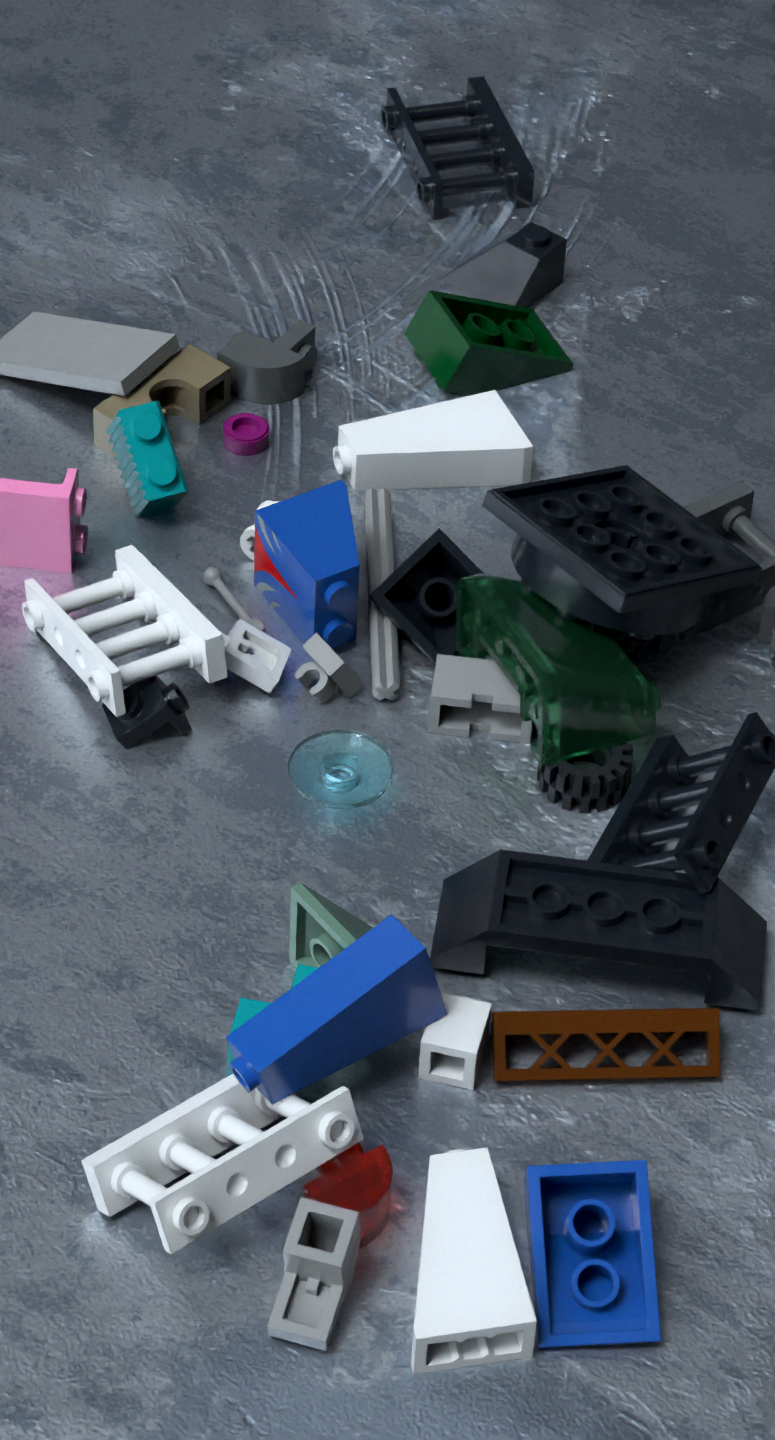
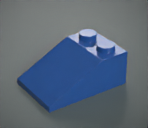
M647 1160L527 1166L523 1180L527 1239L539 1349L660 1343L661 1333Z

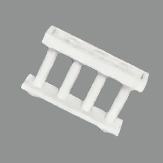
M133 544L115 550L117 571L113 572L112 578L52 598L34 578L24 581L27 601L22 603V612L30 630H37L86 683L92 697L97 702L102 701L116 717L126 714L123 687L186 665L190 669L194 668L209 684L227 678L223 634ZM118 596L122 600H128V602L76 620H72L68 613ZM138 619L150 623V625L98 643H94L89 638V636ZM160 642L173 646V648L119 667L111 661L117 657Z
M231 1074L81 1161L97 1209L111 1217L138 1200L144 1202L151 1207L164 1250L173 1254L364 1140L350 1090L344 1086L339 1087L312 1104L297 1097L294 1093L272 1105L257 1088L251 1092L246 1091L235 1076ZM282 1116L287 1118L266 1131L261 1130V1128ZM234 1144L240 1145L217 1160L212 1158ZM186 1172L192 1173L169 1188L164 1186Z

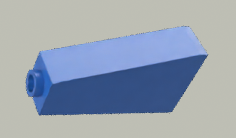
M392 914L226 1036L235 1059L229 1063L230 1070L235 1078L248 1092L257 1088L273 1105L439 1020L447 1014L426 947Z

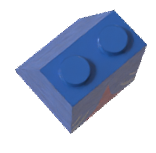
M339 480L255 510L254 586L303 644L316 632L332 649L356 640L360 564L346 484Z

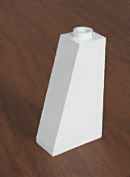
M496 390L340 425L338 427V446L333 448L335 468L340 475L345 474L354 491H367L370 488L376 490L381 488L400 490L504 486L530 483L533 445Z
M488 1147L471 1150L455 1149L442 1154L430 1155L411 1355L413 1375L533 1357L537 1320Z

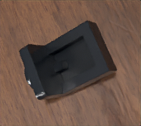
M157 675L133 683L123 690L126 714L116 717L104 703L102 704L116 740L126 749L167 722H170L182 735L192 730L185 711L190 708L186 697L175 683L172 682L167 686Z

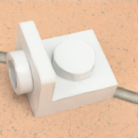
M239 619L228 635L221 632L224 638L226 667L238 676L270 693L279 682L292 649Z

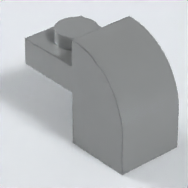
M300 1197L282 1251L285 1273L267 1325L268 1336L327 1351L341 1305H346L355 1272L361 1234L359 1212Z

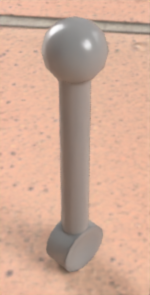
M209 567L205 570L203 574L205 583L209 586H214L240 619L265 633V624L261 620L252 619L222 581L223 575L221 571L216 567Z

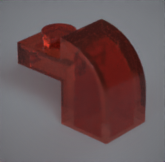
M357 1143L315 1168L320 1177L303 1185V1198L359 1212L361 1228L359 1249L374 1241L384 1230L388 1222L391 1207L393 1168L390 1156L383 1145L364 1154L361 1144Z

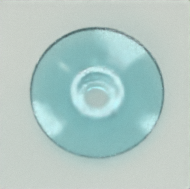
M331 730L314 734L304 739L295 747L288 761V776L294 789L306 800L326 808L351 809L367 805L377 800L387 791L393 777V763L387 750L373 738L354 731Z

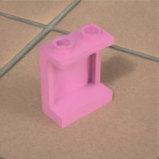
M68 468L62 484L0 478V565L72 573L77 554H85L88 541V526L80 525V517H84L86 509L87 489L79 487L78 469Z

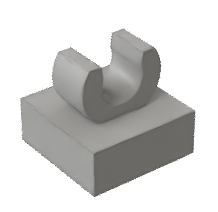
M317 632L302 645L304 650L315 661L307 662L300 666L295 673V677L305 688L311 685L314 680L320 678L318 683L309 690L311 695L320 704L332 697L336 684L349 698L365 685Z

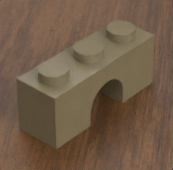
M188 344L168 358L126 396L112 395L93 408L94 445L115 457L117 453L111 451L114 444L108 442L111 435L105 433L118 411L153 401L160 402L166 423L167 416H182L201 425L231 404V367Z

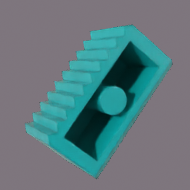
M153 401L119 410L105 433L111 435L108 442L114 444L111 451L117 453L114 460L120 462L117 469L123 471L120 478L126 480L123 487L128 489L126 496L131 498L129 505L134 507L132 514L141 516L179 505L178 503L183 500L182 498L185 497L184 495H187L189 490L160 402Z

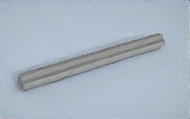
M370 488L365 493L368 596L394 572L391 496L385 488L379 490ZM368 597L372 694L379 701L385 698L393 701L400 695L397 626Z

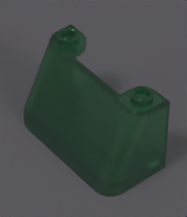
M475 574L459 578L456 588L457 651L461 657L485 659L487 655H491L520 694V717L524 722L534 720L538 731V741L531 743V752L541 766L655 734L656 712L661 708L659 692L653 682H647L605 627L583 619L575 621L560 616L555 611V605L527 589L520 580L487 574Z

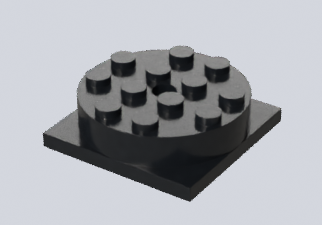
M627 465L491 489L487 491L482 505L516 532L511 549V559L517 573L521 577V584L526 589L537 593L555 605V611L566 619L575 621L583 619L606 628L627 632L629 635L641 640H650L654 635L686 631L702 617L710 593L755 584L758 582L763 569L760 564Z

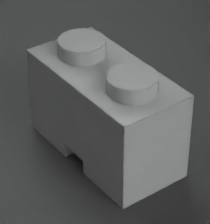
M437 654L430 696L428 733L469 737L471 730L489 732V740L530 744L539 665Z

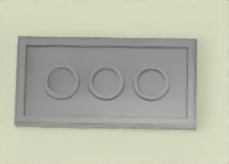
M33 311L0 339V375L126 396L180 347L177 336L173 333Z

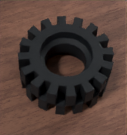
M582 717L573 718L572 726L570 727L563 720L557 723L556 731L549 728L545 732V739H541L539 748L537 781H539L541 792H548L547 799L553 804L562 799V809L570 811L573 804L580 805L579 813H589V806L591 805L595 806L598 813L606 811L607 802L613 807L619 804L621 796L624 797L630 785L634 757L632 743L627 744L628 737L623 731L615 735L616 726L608 722L604 728L599 727L600 719L591 718L590 725H583ZM577 761H586L594 763L600 767L595 769H583L575 767L570 763Z

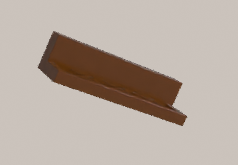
M719 1008L491 1012L489 1034L492 1035L493 1081L721 1077ZM706 1031V1065H684L668 1050L684 1032ZM651 1032L673 1033L661 1043ZM594 1033L617 1034L605 1044ZM628 1033H641L657 1048L641 1066H627L612 1051ZM538 1034L560 1035L549 1046ZM571 1034H585L600 1049L598 1054L585 1067L572 1068L555 1052ZM505 1035H529L544 1052L529 1068L506 1069ZM664 1055L674 1066L653 1065ZM608 1056L618 1067L596 1066ZM551 1057L562 1068L540 1067Z

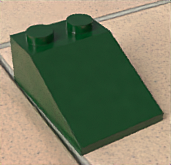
M429 290L404 332V335L414 347L416 356L425 363L435 377L436 385L443 391L453 395L458 393L474 395L491 390L498 391L569 372L574 365L531 308Z

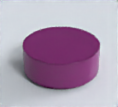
M240 413L231 416L224 422L223 445L231 453L241 456H252L263 452L269 446L270 426L264 418L252 413Z

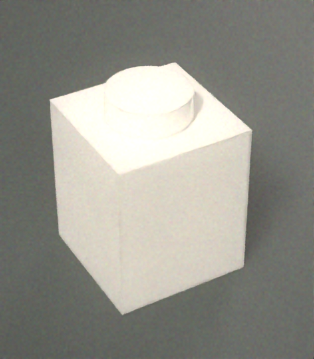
M441 992L447 1014L425 1027L420 1045L418 1078L474 1090L489 1040L492 1003Z

